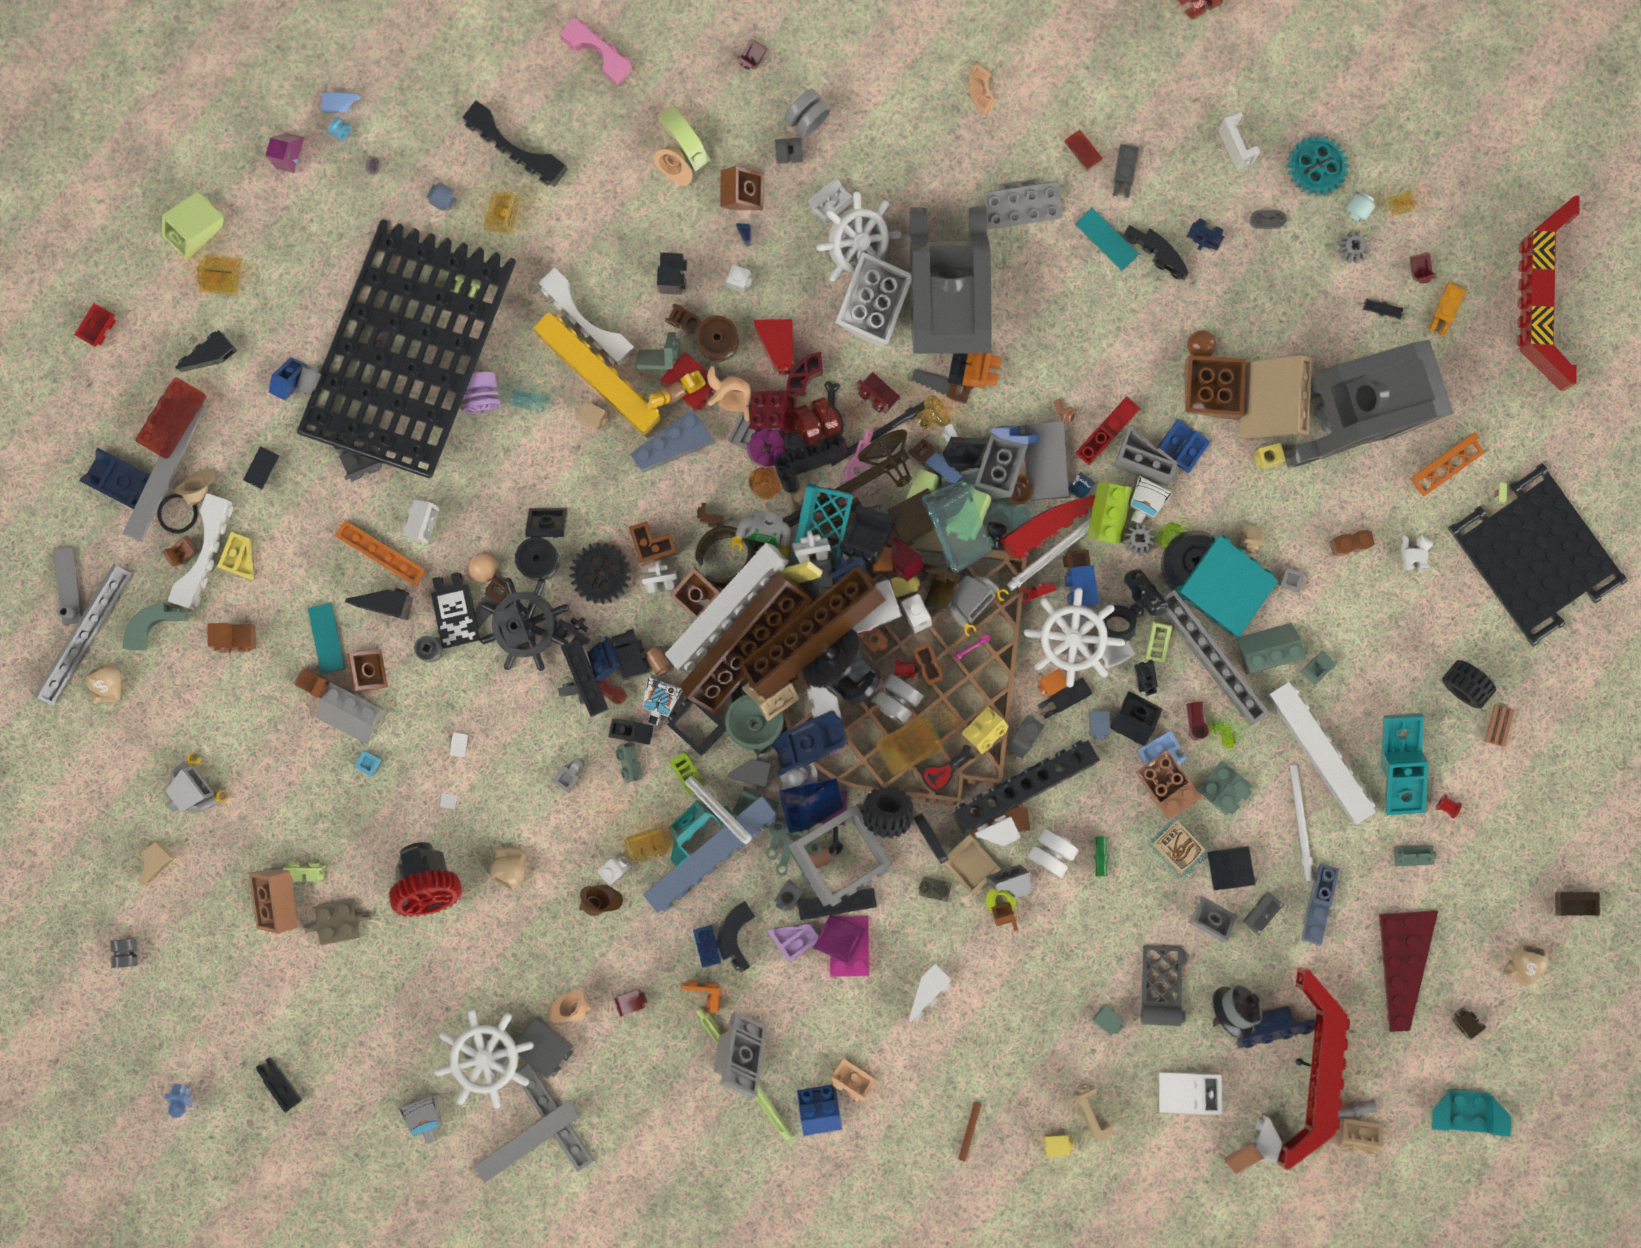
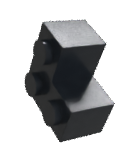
M660 252V266H658L657 270L659 294L682 295V289L686 290V278L683 271H687V260H684L683 253Z

